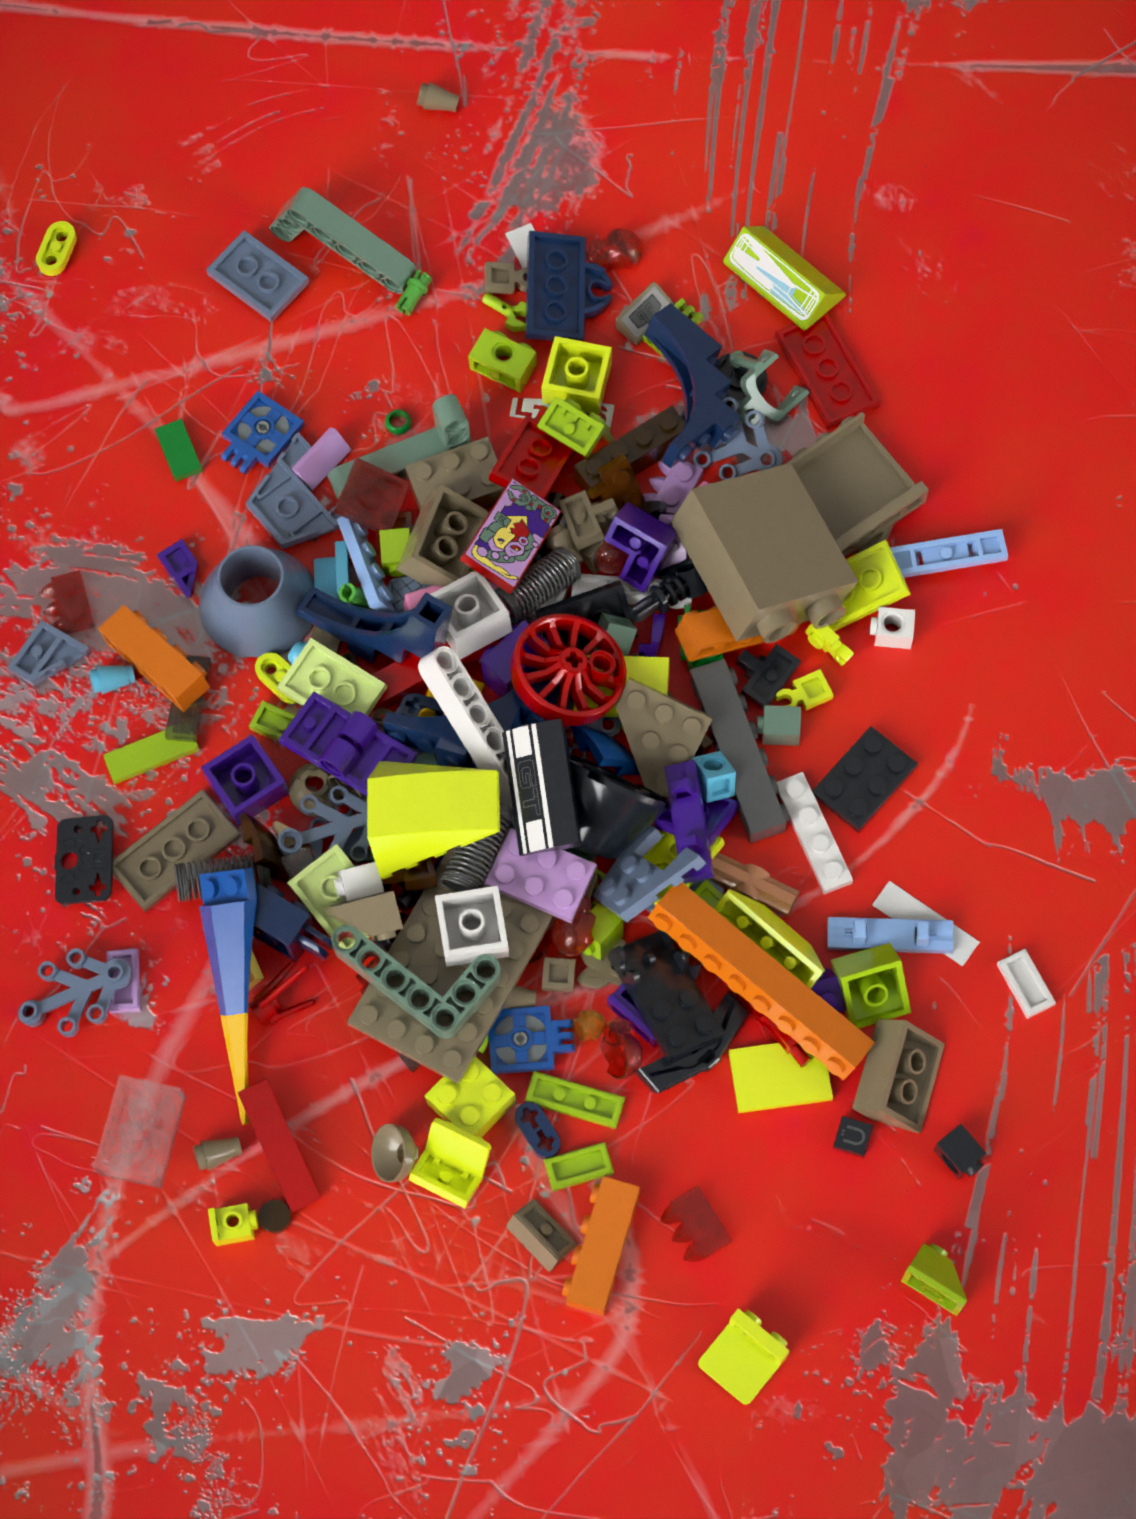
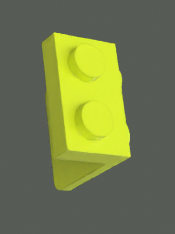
M435 1118L430 1127L425 1150L410 1172L408 1180L466 1208L483 1180L491 1152V1145L483 1138L472 1135L449 1121Z
M738 1308L731 1316L729 1324L699 1359L698 1365L701 1370L738 1401L748 1405L785 1361L790 1351L786 1348L788 1343L784 1338L774 1331L769 1334L760 1327L762 1321L749 1310H746L744 1313Z

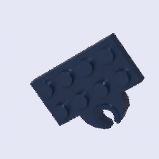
M529 231L527 236L525 338L554 341V337L557 336L584 341L585 318H594L602 314L609 306L612 295L606 294L605 296L597 297L591 292L593 288L609 292L613 285L604 267L595 263L585 262L586 237Z

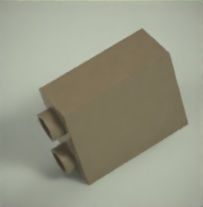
M791 463L690 490L673 517L671 524L736 642L761 635L765 643H773L792 633L797 624L811 621L814 628L820 629L833 624L846 613L843 601L858 583V580Z

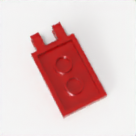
M542 405L535 418L528 415L525 416L490 472L489 481L505 488L513 477L543 499L547 498L574 453L573 449L537 427L548 407Z

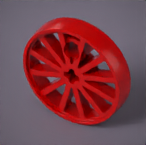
M551 614L533 621L520 634L510 659L511 681L523 703L535 714L548 721L561 718L566 726L585 725L603 717L616 704L626 684V663L616 641L602 627L577 615ZM557 629L569 631L567 646L562 643ZM545 632L551 648L536 634ZM578 634L591 640L583 650L576 647ZM527 644L540 656L525 652L522 648L523 645ZM596 647H599V648L601 649V650L594 651V652L590 655V657L587 658V656H588ZM522 665L540 669V671L524 673ZM595 667L598 669H603L604 672L598 671L597 669H595ZM552 680L540 693H536L530 686V684ZM560 685L557 706L544 700ZM595 685L611 689V696H606ZM569 691L577 711L566 709ZM584 694L588 696L599 707H596L594 709L590 708L588 706Z

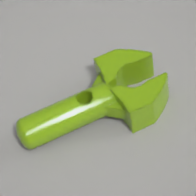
M486 293L483 296L482 302L506 316L505 327L512 332L525 331V323L515 318V316L526 318L525 302L520 301L518 305L510 306L490 293Z

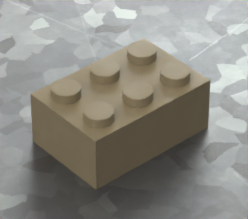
M488 437L405 465L407 482L419 512L426 497L440 484L485 510L494 506L504 487L488 480L490 472L498 461Z

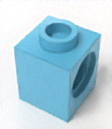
M721 751L692 757V760L696 762L698 767L701 793L706 803L735 796L736 771Z

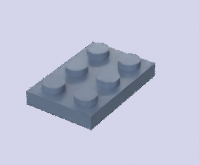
M245 230L206 269L208 276L271 323L309 284V278Z

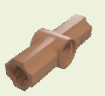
M717 853L712 859L714 877L708 879L762 903L786 917L789 916L800 891L771 878L767 871L756 865H743L720 853Z

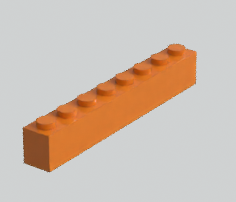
M683 883L676 887L672 886L647 917L660 931L667 933L684 951L691 953L708 971L720 977L732 991L744 997L752 1004L756 1011L768 1017L777 1025L780 1031L791 1036L801 1045L804 1051L815 1056L832 1074L839 1076L843 1081L875 1044L872 1039Z

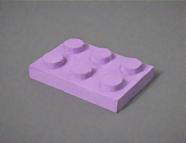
M510 828L484 886H498L500 894L572 923L597 868V864L562 849L519 856L516 830Z

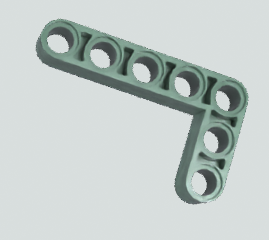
M301 187L283 205L270 225V231L276 237L286 242H291L298 234L306 230L396 294L403 293L408 279L412 278L417 270L416 265L411 260L307 187Z
M448 394L440 397L433 403L435 428L333 468L327 477L338 501H343L352 493L357 499L405 481L407 480L405 465L471 443L469 422L457 396Z
M343 925L335 929L332 934V945L335 954L340 960L436 1036L443 1039L454 1037L497 987L501 979L499 961L492 955L483 954L474 959L442 997L356 928L350 925ZM349 937L355 940L351 948L343 949L339 947V942L343 938ZM368 957H376L380 960L379 964L374 968L365 967L363 962ZM485 966L491 967L495 971L494 975L489 978H482L477 973L479 969ZM394 976H400L405 980L403 985L398 988H392L387 983ZM462 991H470L475 995L473 1000L467 1003L459 1001L457 996ZM423 995L428 997V1004L421 1008L412 1004L413 999ZM443 1015H450L454 1018L453 1024L448 1027L439 1026L437 1020Z

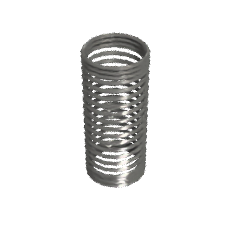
M557 547L526 569L518 582V587L516 586L511 594L500 587L497 588L495 593L499 599L500 595H502L505 605L515 615L513 617L509 614L511 625L519 622L526 615L536 610L549 599H552L553 596H556L557 593L559 594L569 585L581 578V568L578 560L569 550ZM557 553H558V554H561V555H562L564 558H566L567 561L571 564V566H572V568H573V570H574V575H575V577H573V573H572V570L570 569L569 565L566 563V561H565L563 558H561L560 556H558ZM557 558H559V559L565 564V566H566L567 569L569 570L571 576L568 575L566 569H565L564 566L558 561ZM549 569L553 572V574H554L555 577L557 578L558 582L554 579V577H553L552 574L550 573ZM545 572H547V574L550 576L553 583L549 580ZM541 574H542V575L544 576V578L547 580V582L549 583L550 587H549V586L546 584V582L543 580ZM538 578L542 581V583L544 584L546 590L542 587V585L540 584ZM533 580H535V582L539 585L541 591L537 588ZM530 583H531L532 586L535 588V590L537 591L538 595L534 592V590L532 589ZM526 586H527V587L529 588V590L532 592L534 598L531 596V594H530L529 591L527 590ZM519 593L523 596V598H524V600L526 601V603H525V602L523 601V599L520 597ZM514 594H515L516 597L520 600L521 604L517 601V599L515 598Z
M499 801L500 822L506 825L500 824V828L503 830L497 833L501 835L495 833L478 840V843H471L476 848L468 845L464 847L458 845L455 847L453 856L450 857L451 861L448 862L446 871H444L440 879L445 887L453 892L482 887L481 883L484 882L483 878L487 877L486 872H489L488 868L491 867L492 858L496 857L495 853L498 852L497 848L500 847L501 838L507 832L508 823L512 821L511 819L514 816L513 810L506 804ZM461 853L467 854L472 858L466 857ZM459 858L465 859L466 861H468V862H470V863L464 862V861H462V860L459 859ZM457 863H460V864H462V865H464V866H466V867H468V868L462 867V866L458 865ZM455 868L460 869V870L464 871L465 873L459 872V871L456 870Z
M248 853L247 859L246 855L243 854L242 862L239 855L236 856V860L234 856H231V864L227 856L225 857V862L222 857L220 858V865L217 858L214 859V864L212 859H209L208 863L204 859L203 866L200 860H198L197 865L193 861L192 868L190 862L186 863V867L183 862L180 864L175 863L174 872L178 901L187 902L188 899L189 901L192 900L191 885L194 899L197 900L198 887L199 897L202 900L199 874L253 867L256 886L257 867L259 884L266 888L268 885H271L270 869L255 864L254 853L253 860L251 854Z

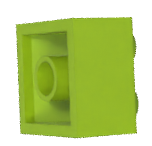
M891 943L831 960L832 970L837 975L846 1010L844 1011L846 1018L858 1029L876 1024L877 1019L889 1020L911 1013L902 962Z

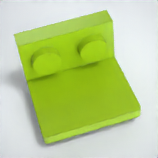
M555 396L537 425L540 430L587 459L600 438L609 443L613 442L614 438L609 432L611 428L605 424L606 421L593 412L586 415L587 413L580 409L581 406L568 397L563 401Z

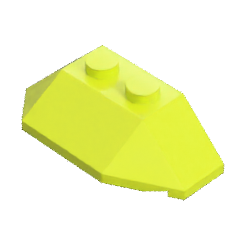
M729 889L714 909L810 989L824 973L825 970L811 944L764 904Z

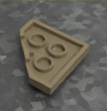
M629 677L623 693L616 703V709L644 787L669 799L664 767L692 760L713 717Z

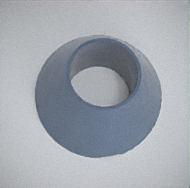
M254 545L237 548L212 569L202 586L199 611L203 626L210 638L220 648L232 655L247 659V657H260L269 652L278 655L284 654L291 650L297 642L302 641L314 625L296 614L298 606L311 588L315 587L314 579L303 563L284 551ZM267 577L279 583L276 591L262 602L242 604L231 599L234 590L242 582L250 578Z

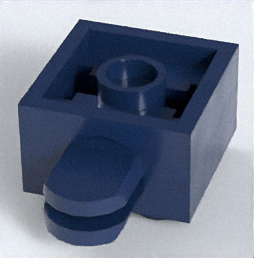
M257 883L255 886L257 904L253 937L296 962L304 950L321 960H326L329 954L321 946L333 950L331 938L315 929L313 918L309 914L310 910L298 901L294 900L293 903L285 900L282 898L284 894L271 885L265 888Z

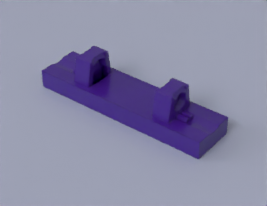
M690 760L680 764L665 766L677 856L687 847L700 855L706 862L698 871L693 867L683 874V883L714 877L697 764L694 760ZM685 794H691V796L679 799L677 797Z

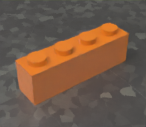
M125 605L121 606L97 628L104 641L178 708L185 712L210 688L205 679L206 671L196 661L191 664L186 660V653L177 644L169 645L166 642L168 640L159 628L155 626L151 629L147 625V619L138 610L132 612Z
M717 605L707 611L698 612L694 610L682 616V620L675 629L689 662L764 642L761 635L736 642ZM801 623L797 624L795 630L788 636L793 635L797 631Z
M605 1176L602 1177L600 1185L594 1184L590 1197V1202L595 1203L591 1215L585 1214L580 1233L585 1234L582 1246L576 1245L571 1264L576 1265L573 1278L567 1276L562 1295L567 1296V1306L604 1317L640 1195L639 1186Z

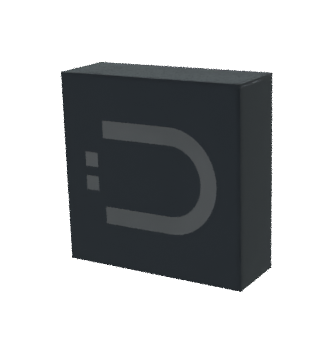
M842 1116L833 1149L864 1158L873 1125Z

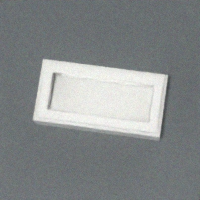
M1026 949L997 962V967L1027 1019L1055 1006L1056 1002Z

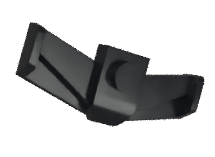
M730 991L726 993L713 1012L725 1032L722 1039L670 1062L664 1056L639 1068L635 1072L651 1092L659 1094L701 1072L710 1071L721 1061L722 1054L750 1014Z

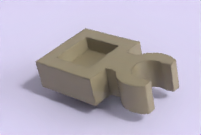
M486 261L484 265V293L513 294L515 287L526 292V281L523 278L527 276V267L522 268L520 271H514V263Z

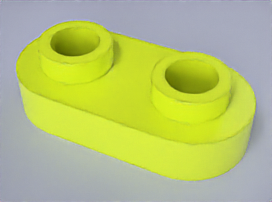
M58 221L51 224L47 229L36 255L37 265L43 274L55 276L65 269L77 241L75 230L70 223ZM62 237L67 238L65 241H58ZM56 261L55 264L48 265L50 262Z
M269 652L261 655L255 663L258 679L283 702L288 704L298 703L277 689V686L291 665L276 653ZM271 667L276 668V672H275V673H273V674H267V673H266V671H267L269 668H271Z

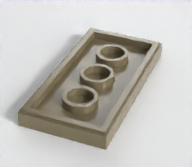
M202 789L113 859V875L146 913L177 888L174 872L175 863L180 864L183 862L186 867V863L190 862L192 868V862L195 861L197 865L198 860H200L203 866L204 859L207 860V863L209 859L213 860L242 835Z

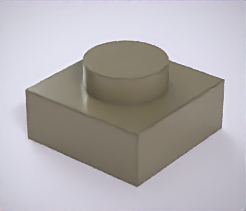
M544 957L542 991L573 993L576 960Z

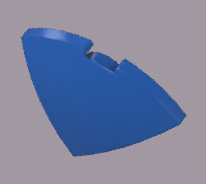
M584 725L570 726V730L580 750L591 751L598 766L614 767L617 775H640L633 754L617 740L592 727Z

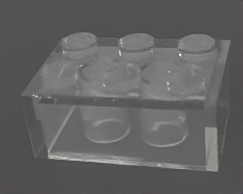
M119 1075L93 1168L102 1176L162 1188L186 1100V1095L182 1089Z

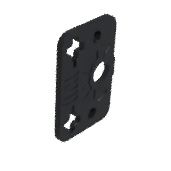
M98 815L67 818L59 822L57 826V845L54 869L56 870L55 899L58 903L70 905L103 902L111 897L114 822L111 817ZM102 821V824L108 826V829L102 832L99 843L97 833L92 832V828L97 827L98 822ZM70 853L76 854L78 858L76 866L72 869H65L62 865L63 858ZM99 874L101 883L106 885V889L101 890L100 895L96 896V893L90 889L91 886L96 885Z

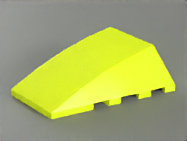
M379 761L367 779V838L382 880L393 876L392 873L405 868L408 870L419 865L418 862L434 856L437 858L447 854V850L458 845L464 847L500 832L499 772L497 770Z

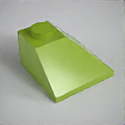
M923 1243L906 1270L901 1282L958 1316L967 1299L953 1262L946 1257L948 1253L941 1247L932 1243L930 1246Z

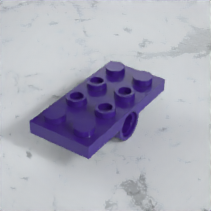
M315 691L279 738L280 744L366 796L367 779L379 761L414 763L417 759L415 751L378 730L377 724L370 717L359 711L350 713Z

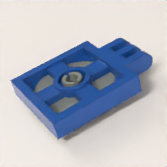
M257 391L222 432L223 438L231 444L223 452L221 459L228 462L233 457L230 465L234 468H238L241 465L239 471L245 475L257 461L269 469L280 454L290 445L293 436L298 432L300 433L305 427L304 421L260 391Z
M550 1005L502 1009L488 1033L491 1071L496 1075L555 1070L554 1054L575 1052L574 1044L562 1045V1041L574 1040V1032H561V1029L573 1028V1020L551 1021Z

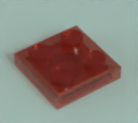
M357 457L353 462L333 512L376 533H379V530L392 529L410 482Z

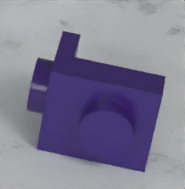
M823 967L824 973L811 990L839 1013L846 1010L837 975L830 968L826 969V967Z

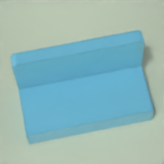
M336 541L335 557L314 559L315 588L341 600L338 595L340 587L343 584L351 583L350 557L345 541Z

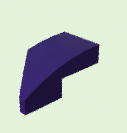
M181 539L158 553L157 557L180 591L188 599L192 594L198 562Z
M653 614L651 644L639 643L638 656L658 657L665 631L664 614Z

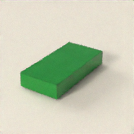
M182 419L154 429L175 482L203 472Z

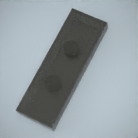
M187 655L186 660L191 664L196 661L206 671L205 679L208 683L211 668L210 657ZM206 692L185 712L171 701L165 732L166 740L197 742Z

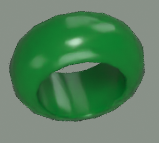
M401 409L389 412L385 418V427L390 433L395 435L406 433L412 424L409 413ZM395 417L406 419V423L402 427H393L390 424L391 420Z

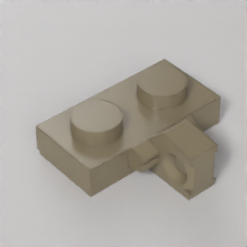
M585 490L558 502L577 551L604 540L605 537L601 527L603 528L612 522L619 512L613 498L601 503H591Z

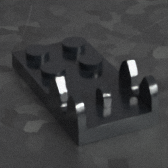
M658 930L627 945H619L610 950L608 954L610 963L668 1062L723 1038L725 1034L723 1028L688 971V953L683 949L676 951L674 939L667 933Z

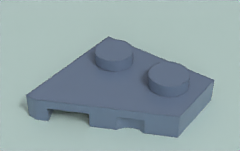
M41 620L7 668L12 674L35 686L88 656L91 651L88 646Z

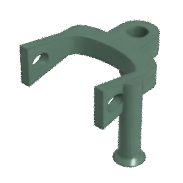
M764 349L757 360L745 356L738 350L730 355L729 361L731 366L749 369L740 381L741 388L746 397L742 401H738L740 419L742 424L746 426L748 425L745 418L750 411H759L765 417L779 421L809 394L807 389L794 385L779 407L773 408L764 400L756 386V378L779 357L775 352ZM754 414L751 417V423L753 425L758 423V421L760 420V417L757 414Z

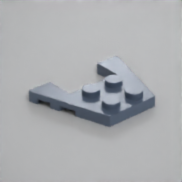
M299 432L291 439L292 443L285 452L280 454L274 468L269 474L265 475L246 501L247 509L282 549L340 529L337 519L345 513L355 521L358 519L363 521L370 517L368 510L353 493L327 511L296 476L291 468L311 448Z
M651 825L618 856L592 896L605 908L625 922H628L659 899L657 894L670 884L674 887L678 886L684 881L683 874L693 867L698 871L706 862L700 855L687 847L664 870L644 859L643 857L663 837Z

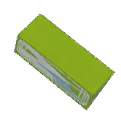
M743 226L723 260L724 265L804 331L846 295L844 291L764 226Z

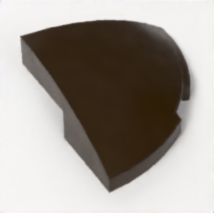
M243 813L240 815L243 842L253 846L255 864L269 868L271 878L287 884L295 876L288 856L279 850L276 837L266 826L252 816Z

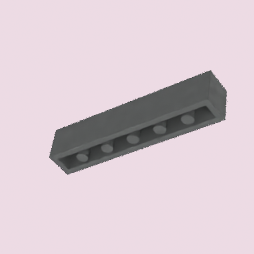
M725 659L690 669V683L700 710L713 717L708 727V732L716 752L721 751L736 771L735 796H733V799L739 801L738 812L749 842L753 843L784 833L786 821H789V814L785 804H779L776 796L779 793L775 777L773 775L769 776L765 766L769 765L767 755L763 748L758 749L755 741L758 738L757 729L754 722H748L745 712L748 711V706L744 695H738L735 688L738 680L733 667L728 668Z

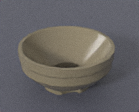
M307 763L295 771L289 782V796L293 806L299 812L304 814L300 810V801L305 795H313L319 802L334 809L335 805L329 800V793L332 789L328 780L330 773L313 763ZM315 776L322 778L324 785L319 791L312 792L306 788V782L309 778ZM336 791L333 793L334 799L338 801L343 799V796ZM306 800L303 803L304 807L308 810L315 807L314 802L311 800ZM316 814L307 815L310 817H319Z
M385 1124L378 1129L373 1139L371 1151L373 1168L376 1175L383 1182L393 1183L402 1181L408 1176L415 1161L418 1159V1146L415 1145L411 1134L405 1127L397 1124Z

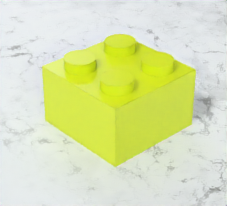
M555 336L541 387L542 403L550 405L555 396L563 401L568 397L581 406L580 409L584 412L600 414L612 366V347Z
M476 1056L459 1085L442 1077L425 1095L427 1105L444 1121H449L456 1125V1127L481 1138L516 1103L515 1093Z

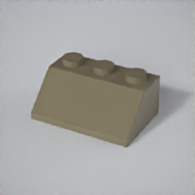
M440 484L426 497L396 570L421 584L444 587L468 575L471 567L459 559L489 514V511Z
M394 891L382 892L323 907L325 914L344 925L356 928L365 936H371L372 941L396 937L395 930L403 929Z
M877 1019L872 1036L875 1044L868 1051L852 1109L871 1120L911 1132L921 1133L945 1044L906 1020Z

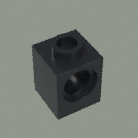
M962 1124L958 1125L940 1140L934 1148V1152L958 1179L962 1178L965 1174L970 1178L984 1166L981 1161L984 1159L986 1152Z

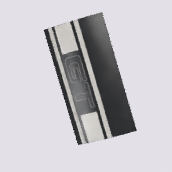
M560 718L502 732L519 856L582 846L565 723Z

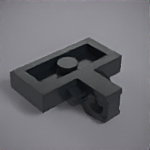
M778 644L774 646L767 657L760 654L756 658L744 649L736 662V665L746 672L744 677L749 680L743 687L741 694L764 709V705L772 703L776 693L784 687L799 667L800 659Z

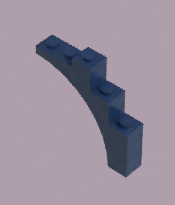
M670 303L653 315L644 335L662 352L672 366L681 384L685 399L683 431L670 443L662 459V462L671 469L679 462L685 463L697 448L701 450L708 444L715 449L723 442L728 444L738 432L736 426L741 416L722 401L729 396L726 392L732 382L715 368L719 363L717 357L723 346Z
M312 587L298 606L296 614L348 644L347 650L371 664L375 662L380 653L401 664L409 652L422 658L443 646L447 638L453 607L426 592L414 609L401 613H384L351 605Z
M535 668L532 672L540 671V669ZM552 680L530 684V686L536 693H540ZM560 685L544 700L557 706ZM515 689L488 704L504 732L521 727L522 724L530 725L548 721L530 710L520 699ZM387 712L383 720L386 735L403 745L418 748L425 753L437 754V761L440 766L470 767L473 759L446 715L418 717Z

